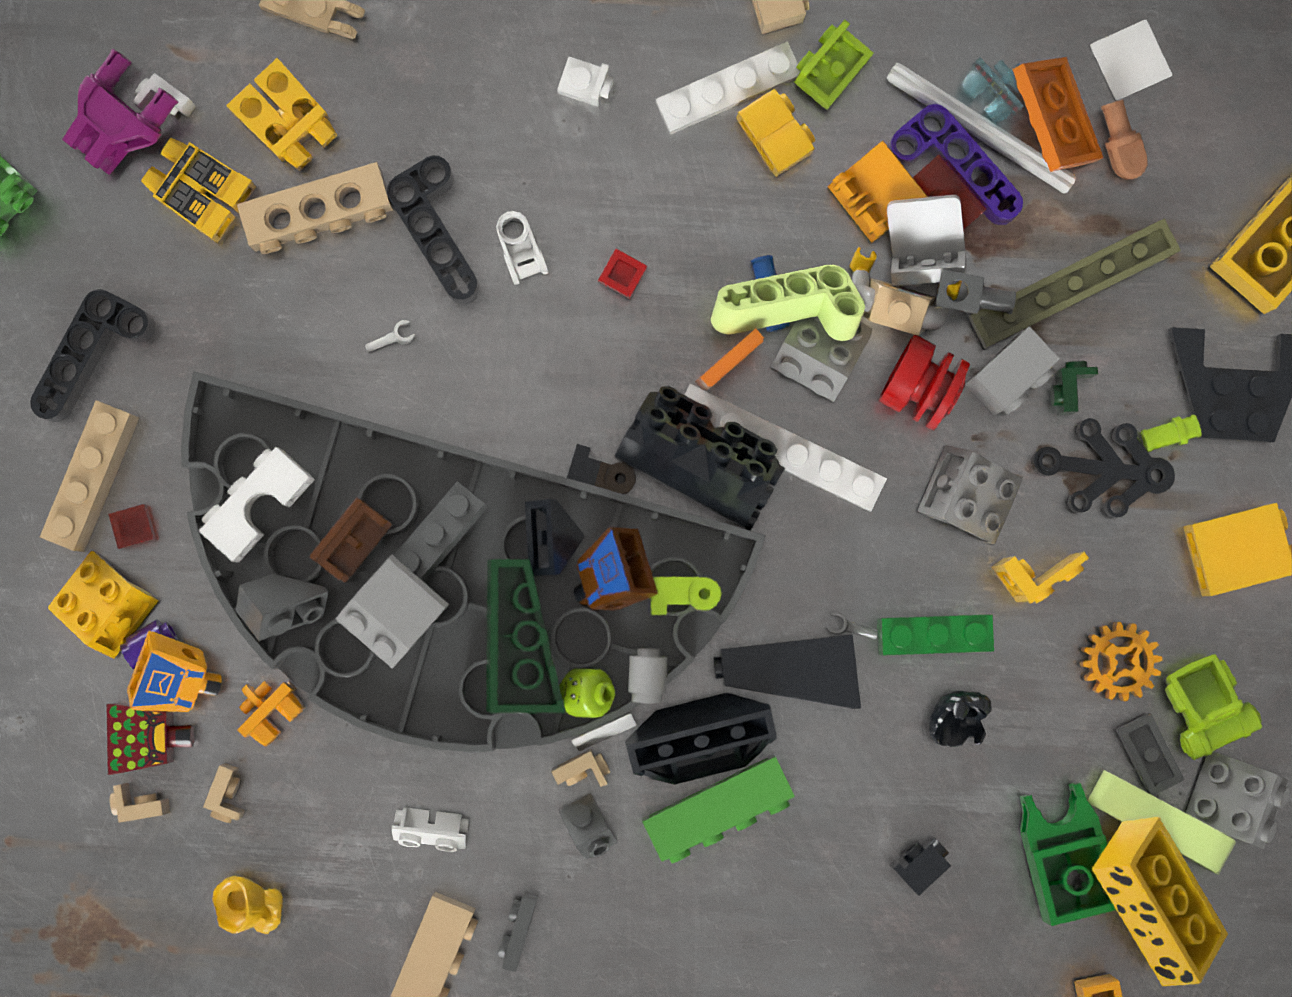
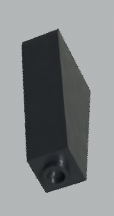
M852 634L719 649L720 656L713 657L715 678H723L724 686L850 709L861 708Z

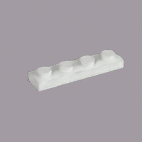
M787 41L656 99V104L671 135L796 80L800 73L796 68L798 63Z

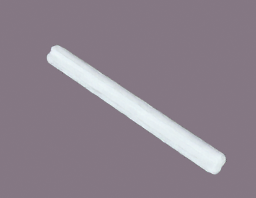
M896 63L887 76L888 82L926 106L931 104L944 106L968 133L1060 192L1067 193L1075 183L1076 176L1066 169L1050 172L1040 152L904 65Z

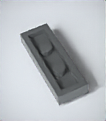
M457 481L395 553L394 557L425 582L488 507Z

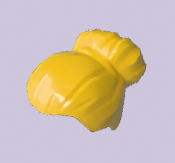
M230 876L224 879L214 889L212 899L216 910L217 922L224 930L234 934L255 928L260 933L269 934L280 924L283 908V896L280 890L275 888L264 890L252 880L239 876Z

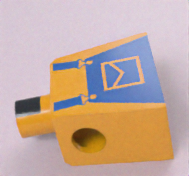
M148 631L127 687L130 708L132 710L188 712L192 710L198 693L218 695L222 676L221 674L206 672L205 657L203 651L199 648L159 633Z

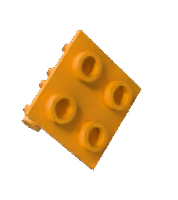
M883 140L848 170L836 176L832 183L827 186L871 243L889 230L887 205L889 202L927 197Z

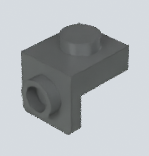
M591 793L559 811L575 846L585 859L599 857L617 843Z

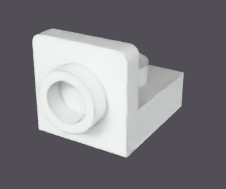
M569 56L557 89L558 94L599 107L601 98L608 99L613 86L614 78L609 76L610 65L602 63L600 67Z
M155 73L150 79H144L135 90L134 95L136 97L133 103L142 111L155 96L159 87L179 101L170 112L173 116L179 111L188 118L196 108L195 104L188 97Z

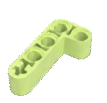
M823 265L722 287L717 295L711 323L721 333L736 334L754 330L755 328L760 329L818 316L829 336L836 340L847 341L856 335L865 310V304L845 269L837 265Z
M1103 770L1087 800L1091 806L1121 822L1160 817L1180 853L1217 875L1222 870L1236 843L1231 837Z

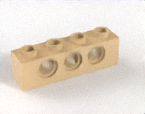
M377 162L237 204L248 245L255 252L260 251L261 254L276 252L282 249L281 244L295 240L297 244L312 241L317 238L316 233L329 229L331 233L348 230L352 227V222L365 219L366 223L379 221L387 217L386 212L393 210L387 195V187L382 170ZM350 192L359 193L361 196L359 204L354 208L343 206V198ZM318 202L325 204V212L320 218L312 219L308 217V210L312 204ZM278 214H290V223L286 228H274L273 222Z

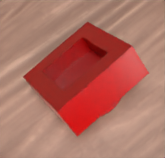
M615 249L598 282L630 299L648 266Z

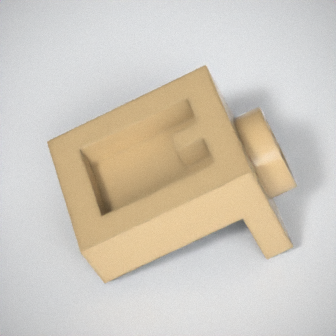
M592 749L561 763L551 770L558 785L566 781L568 786L588 777L586 770L591 768L600 787L608 784L605 775L611 773L603 755L600 753L595 756Z
M228 763L219 765L203 807L211 810V817L222 822L231 823L232 819H241L245 810L226 803L227 798L231 800L234 798L241 780L236 777L239 768Z
M129 783L113 786L114 793L110 794V807L113 815L118 816L119 823L171 813L168 798L157 800V795L154 793L134 797L135 804H132Z

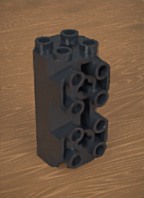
M662 386L658 392H649L639 408L631 427L628 428L614 456L615 459L631 466L633 469L735 525L751 531L760 515V512L756 511L755 508L762 510L775 489L768 484L776 486L785 467L779 464L775 456L778 451L775 444L742 427L737 422H726L724 427L715 428L711 422L713 414L709 407L685 396L671 386Z

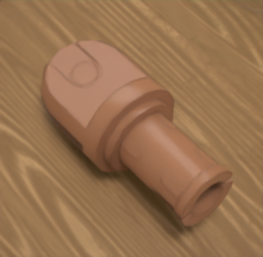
M1122 99L1101 106V110H1103L1111 137L1105 143L1111 166L1117 176L1129 180L1138 178L1145 172L1148 166V157L1141 133H1136V130L1132 131L1124 105L1125 102Z

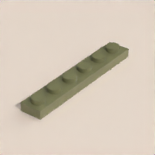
M1164 218L1017 291L1012 314L981 309L978 311V314H971L968 318L984 349L1180 252L1181 249Z

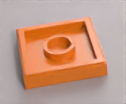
M755 328L695 381L697 385L707 391L764 341V337Z

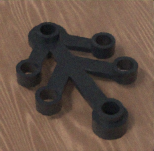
M1092 418L1085 419L1078 424L1077 434L1082 440L1087 441L1102 461L1062 456L1053 447L1038 449L1031 459L1033 470L1041 476H1051L1059 470L1100 476L1084 490L1070 495L1068 505L1076 513L1088 511L1092 506V501L1121 479L1136 480L1120 496H1112L1104 504V510L1108 516L1112 518L1122 517L1128 512L1129 506L1146 492L1153 494L1163 493L1170 489L1175 480L1173 466L1163 458H1152L1137 439L1136 428L1129 423L1118 425L1113 431V438L1117 444L1127 448L1139 466L1123 463L1102 436L1100 423ZM1086 423L1094 426L1095 433L1093 436L1084 434L1083 427ZM1122 428H1127L1130 431L1131 438L1129 441H1123L1120 438L1119 432ZM1046 454L1054 458L1055 462L1051 468L1045 467L1042 462ZM1155 468L1159 469L1163 474L1160 482H1155L1151 477V473ZM1077 495H1082L1086 499V505L1082 509L1077 508L1074 504V499ZM1113 500H1118L1122 504V510L1118 514L1111 510L1110 506Z

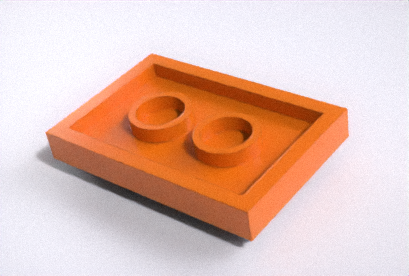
M1067 57L1023 63L1012 69L1017 81L1018 91L1025 102L1030 123L1035 129L1042 148V156L1050 172L1091 164L1104 158Z

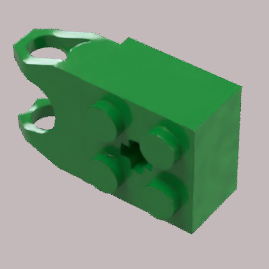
M1079 782L1069 784V809L1065 817L1056 823H1048L1043 818L1034 803L1032 795L1020 796L1022 807L1020 833L1042 920L1050 926L1116 910L1092 870L1106 848L1107 841L1101 828L1099 816L1087 801L1082 785ZM1072 871L1080 874V879L1075 880L1076 886L1074 887L1067 883V878Z

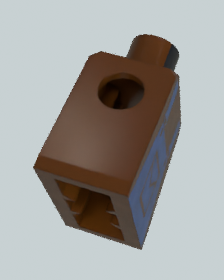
M610 527L577 561V568L582 583L574 588V596L581 605H588L592 610H619L658 594L639 529Z

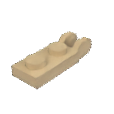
M261 0L259 4L262 10L327 34L332 32L349 39H355L358 31L348 24L334 21L337 11L363 19L366 11L364 8L346 0Z

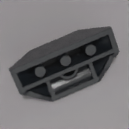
M723 693L656 710L625 740L634 775H645L657 781L676 785L746 767L764 750L768 743L771 744L777 739V734L769 704L731 693Z

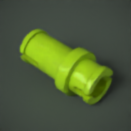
M1195 414L1181 419L1180 416L1174 417L1170 423L1141 430L1142 441L1147 452H1152V450L1175 443L1181 446L1187 444L1188 439L1198 438L1202 435Z

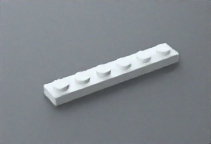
M692 384L689 385L685 396L710 408L713 414L711 422L715 428L724 427L726 422L739 423L742 427L775 444L778 450L775 456L779 464L785 467L784 471L869 512L872 511L887 478Z

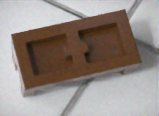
M356 498L309 557L338 580L347 583L393 524L362 499Z

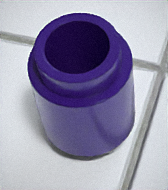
M156 619L126 637V642L120 645V649L132 669L136 666L148 631H153L178 641L177 634L168 622L162 624Z

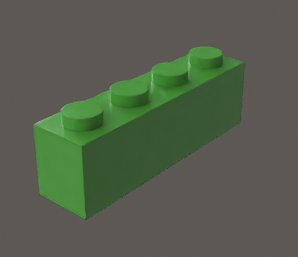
M773 754L642 818V822L661 862L669 859L672 864L691 855L689 848L699 843H703L704 847H708L724 838L722 832L734 826L737 831H740L757 822L755 816L767 810L773 815L790 806L788 800L795 797L776 756Z

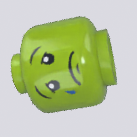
M572 669L559 684L565 710L574 717H602L610 709L615 697L611 678L600 669Z

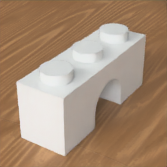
M275 447L273 451L266 449L253 463L256 469L247 479L243 476L239 478L227 492L230 495L229 499L221 507L218 504L213 506L202 519L205 525L199 532L232 562H240L264 536L253 524L250 517L251 507L259 497L273 495L283 505L290 507L315 480L286 452L278 447Z

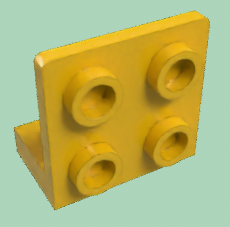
M90 551L50 603L48 609L86 646L115 659L121 651L120 645L126 642V637L138 629L159 600L151 593L127 581L98 553Z
M1085 552L1070 554L1034 581L1032 579L1036 575L1023 558L1019 561L1015 556L1002 558L991 568L1016 602H1029L1031 604L1034 601L1039 603L1055 591L1052 585L1057 581L1066 580L1067 582L1080 574L1085 569L1082 563L1089 559Z

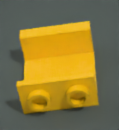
M1277 503L1183 526L1202 597L1214 596L1292 575V544H1288L1285 530L1288 529V521L1284 511L1278 508Z

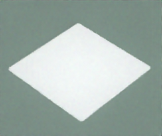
M1143 20L1090 44L1116 101L1172 76L1171 70L1147 20Z
M630 713L571 741L580 752L635 727L637 724Z

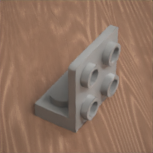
M945 445L917 512L927 517L950 523L987 543L995 544L1022 483V478L972 451Z

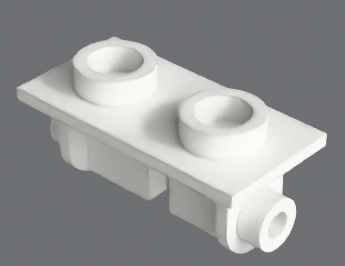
M404 807L403 810H396L394 824L400 826L392 825L393 840L399 841L400 845L406 847H420L421 844L435 845L436 849L444 852H455L457 848L466 849V835L460 833H468L469 819L462 818L463 814L437 811L435 824H428L430 810Z

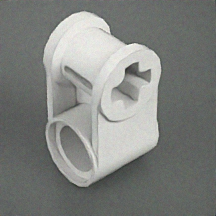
M516 211L506 212L501 215L496 226L497 234L503 247L504 258L514 285L520 284V279L539 272L543 275L549 273L538 242H535L526 217ZM518 221L523 225L524 230L521 236L511 239L504 235V226L508 222Z

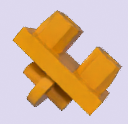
M263 681L257 689H254L249 684H246L241 689L247 699L239 706L240 710L248 714L254 706L258 707L237 729L244 738L252 736L266 747L281 733L268 719L276 710L289 722H292L306 708L294 693L297 688L290 681L287 683L283 682L267 700L264 696L272 687L266 681Z

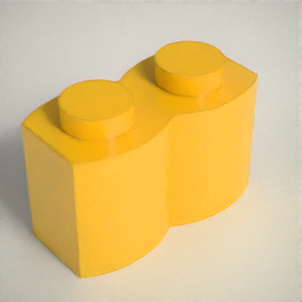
M773 89L739 111L736 119L750 141L757 148L768 168L775 177H778L813 153L815 148L812 143L815 142V137L805 123L799 125L794 119L792 113L795 112V108L785 93L779 95Z

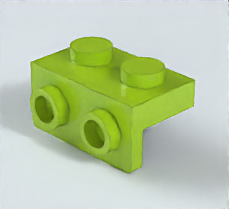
M845 19L838 28L831 24L818 40L822 47L816 54L808 51L796 66L800 73L794 83L826 110L829 109L874 54V52L847 31L850 23Z

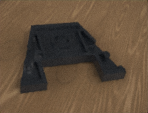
M1170 328L1169 337L1171 343L1173 342L1178 358V369L1182 372L1191 415L1195 414L1200 425L1202 435L1198 439L1259 443L1275 442L1292 398V334L1277 335L1276 370L1261 371L1205 367V329Z

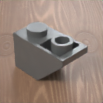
M270 574L239 586L236 612L257 640L260 641L271 636L281 635L287 630L306 623H313L319 618L324 617L328 591L320 585Z

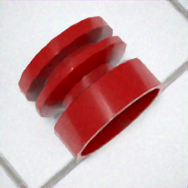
M913 335L892 370L878 401L898 412L902 411L910 400L916 402L912 419L916 422L919 421L926 409L931 410L925 426L934 431L939 423L950 414L965 386L966 374L970 363L961 358L951 372L948 368L954 357L953 353L948 351L940 362L936 364L932 362L936 344L919 335Z

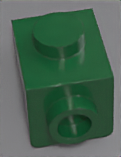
M1087 361L1065 362V368H1061L1055 373L1056 385H1051L1050 400L1052 407L1057 406V415H1072L1079 411L1077 378H1092L1098 375V367H1088Z

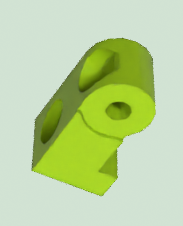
M653 577L658 594L650 598V615H667V605H691L698 610L712 609L720 601V587L717 582L706 577Z

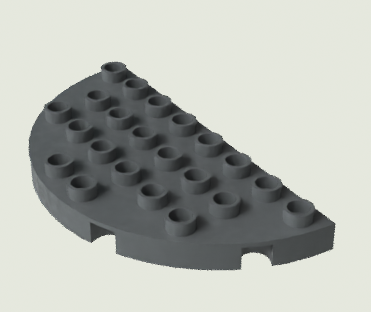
M193 371L184 410L181 463L182 468L189 470L190 492L194 510L187 512L189 527L200 562L217 599L238 632L271 669L281 670L298 687L310 694L307 697L309 700L358 728L394 741L437 750L493 752L495 749H512L536 744L538 746L551 744L588 732L626 714L641 704L639 702H632V693L628 692L630 655H637V648L660 649V656L667 657L666 685L683 672L713 638L719 627L735 608L754 571L766 537L764 534ZM275 447H278L286 452L315 480L290 507L283 505L273 495L259 497L251 507L250 517L253 524L264 536L240 562H232L199 532L205 525L202 519L213 506L218 504L221 507L229 499L230 495L227 492L239 478L243 476L247 479L256 469L253 463L266 449L273 451ZM458 481L488 508L424 582L449 605L399 662L391 668L355 635L349 632L336 618L391 555H395ZM356 498H360L392 523L393 526L348 582L344 583L309 556ZM556 499L585 535L560 574L533 576L544 626L549 639L553 663L556 668L558 684L561 683L569 671L579 668L600 669L606 672L612 680L615 697L610 709L602 717H574L567 712L489 713L486 711L487 560L528 559L525 502ZM610 527L639 529L653 577L711 578L720 587V601L714 608L709 610H698L691 605H667V615H650V598L619 610H592L588 605H581L574 596V588L582 583L577 568V561ZM270 574L323 586L328 591L324 617L319 618L313 623H306L287 630L281 635L271 636L258 641L236 612L239 586Z

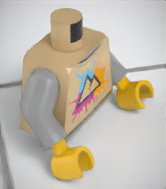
M861 247L857 248L850 263V268L853 271L852 281L865 304L863 316L868 321L914 335L924 333L925 329L938 330L944 325L950 309L936 305L937 295L935 297L901 286H892L891 283L871 278L869 273L877 258V254L872 251L869 258H866L860 253ZM962 281L948 285L947 295L952 301L958 298Z

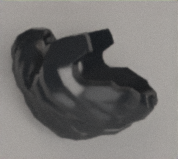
M954 691L943 696L934 707L929 723L930 736L933 737L936 744L947 746L948 748L962 746L969 738H974L975 745L982 744L986 731L981 720L986 718L992 711L989 697L979 692Z

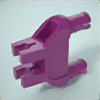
M115 49L111 50V53L96 73L87 75L80 84L78 91V115L62 138L71 148L75 150L78 148L85 154L86 157L84 159L93 167L101 168L109 175L128 152L149 147L157 142L162 135L160 133L162 131L161 125L174 106L179 103L171 94L159 87L155 96L141 113L134 111L114 93L116 91L114 87L132 62Z

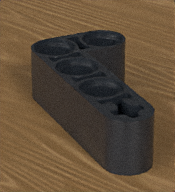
M431 155L390 180L387 186V195L449 297L458 304L466 305L472 303L477 298L480 286L472 269L430 203L446 193L454 181L449 163L440 156ZM435 167H440L446 171L444 179L438 183H432L427 180L428 172ZM401 187H412L414 189L413 198L407 202H400L396 199V193ZM419 218H432L434 220L432 229L425 233L417 232L415 230V223ZM441 247H448L453 251L451 260L444 264L435 262V252ZM457 270L464 282L471 281L467 284L469 289L467 293L463 294L460 290L454 291L457 288V284L450 273Z
M96 289L89 292L82 301L32 394L30 404L33 413L39 418L52 422H61L67 419L114 332L130 341L144 343L150 340L155 333L156 325L153 317L141 308L106 290ZM104 299H109L111 303L110 311L105 316L98 317L96 313L98 303ZM135 316H141L143 319L141 330L131 334L128 330L129 321ZM87 331H91L93 334L92 344L86 349H81L79 345L80 336ZM69 363H74L76 367L75 376L69 381H64L62 378L63 368ZM56 384L67 390L63 393L53 387ZM48 399L53 400L57 404L55 410L50 409L46 405Z

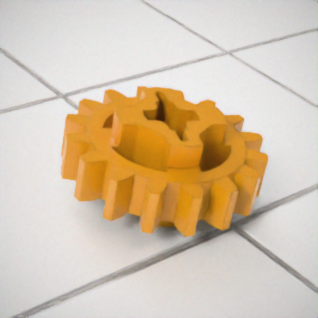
M1121 622L1113 623V631L1106 625L1100 626V637L1094 634L1088 636L1089 640L1093 643L1092 647H1082L1081 649L1083 653L1088 655V660L1080 662V666L1090 670L1083 677L1084 680H1095L1096 684L1092 690L1095 693H1100L1106 689L1105 698L1113 700L1117 693L1120 700L1124 702L1129 700V692L1136 698L1143 697L1141 687L1153 689L1154 685L1149 680L1150 676L1161 675V672L1154 668V663L1162 661V656L1153 655L1152 650L1159 646L1158 642L1147 643L1146 639L1150 632L1142 630L1136 634L1137 626L1134 623H1129L1125 630ZM1115 637L1129 638L1122 646H1116L1109 642V640ZM1141 652L1144 657L1143 668L1140 667L1139 655ZM1099 654L1102 656L1103 668L1101 669V671H1099L1098 667ZM1116 655H1126L1123 660L1127 664L1126 668H1116L1118 664L1117 659H1115ZM1120 677H1127L1133 681L1125 686L1113 685Z

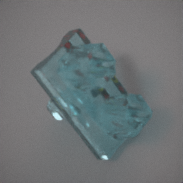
M980 57L972 64L971 72L960 85L961 89L972 100L986 88L994 95L995 99L983 109L984 114L994 124L1002 122L1010 115L1014 118L1022 111L1024 105L1006 85L1009 84L1017 94L1019 93L1012 69L1018 67L1020 63L1010 69L1000 60L994 66L1002 76L1000 79Z

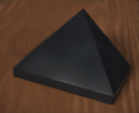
M556 499L525 502L527 550L533 576L558 575L562 572L585 535Z

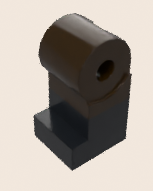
M580 444L576 445L567 475L568 479L621 494H627L633 489L636 483V474L631 466L621 462L611 465L588 458L591 448Z

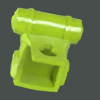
M1216 654L1194 661L1166 678L1167 687L1165 692L1176 713H1182L1188 727L1187 730L1180 733V744L1183 752L1192 760L1203 756L1207 757L1213 751L1240 738H1247L1251 736V733L1262 729L1260 713L1254 705H1251L1249 702L1243 703L1241 699L1239 700L1234 689L1237 686V681L1225 660H1219Z

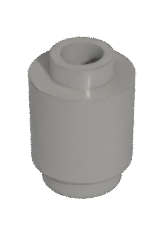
M637 648V655H630L628 692L632 693V702L662 703V694L666 693L667 657L660 656V649Z

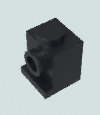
M935 837L929 842L926 840L922 845L919 842L914 843L902 855L905 861L901 864L896 860L889 864L918 896L951 867L945 859L949 852Z

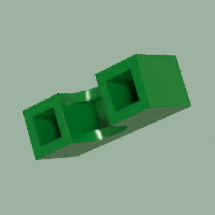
M993 614L877 618L878 655L994 652Z

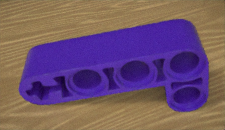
M938 104L926 106L897 130L890 140L888 147L904 167L912 165L929 151L992 223L1006 225L1012 222L1021 212L1023 198L1020 192L944 106ZM927 117L937 118L941 123V130L935 132L928 130L924 125V119ZM900 140L909 141L914 147V153L911 155L901 154L896 147V142ZM950 144L960 145L965 151V157L962 159L953 158L948 152V146ZM981 171L985 173L988 177V185L983 187L977 186L972 180V172ZM996 186L998 191L988 199L986 195ZM1007 200L1010 203L1008 210L1005 209L1002 212L998 210L997 206L1000 202L1003 203Z

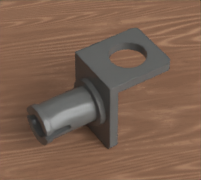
M944 270L941 273L936 305L938 307L964 311L965 314L969 315L978 314L980 308L1012 314L1016 301V292L985 287V277ZM954 280L962 281L967 286L968 293L963 301L954 302L947 295V287Z

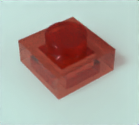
M147 504L108 514L118 549H125L156 540Z

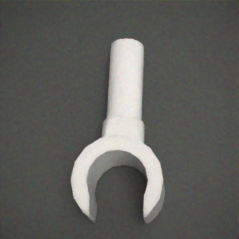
M401 320L397 322L393 332L365 344L367 352H372L395 342L402 345L411 343L415 334L406 338L398 334V330L408 326L410 321Z

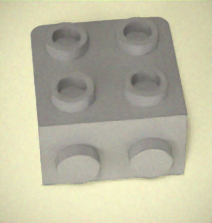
M957 195L894 200L888 203L887 216L892 250V286L916 288L924 283H940L941 273L944 270L966 274L967 258L961 200ZM954 280L949 285L955 284L959 280Z
M818 316L797 320L782 344L771 367L781 372L784 376L813 390L816 394L834 402L873 333L872 328L860 321L856 335L850 340L840 341L828 335Z
M1212 752L1204 761L1186 814L1223 834L1264 849L1266 842L1270 843L1275 836L1277 823L1274 820L1278 809L1283 808L1288 801L1290 788L1287 785L1289 780L1275 773L1220 753Z

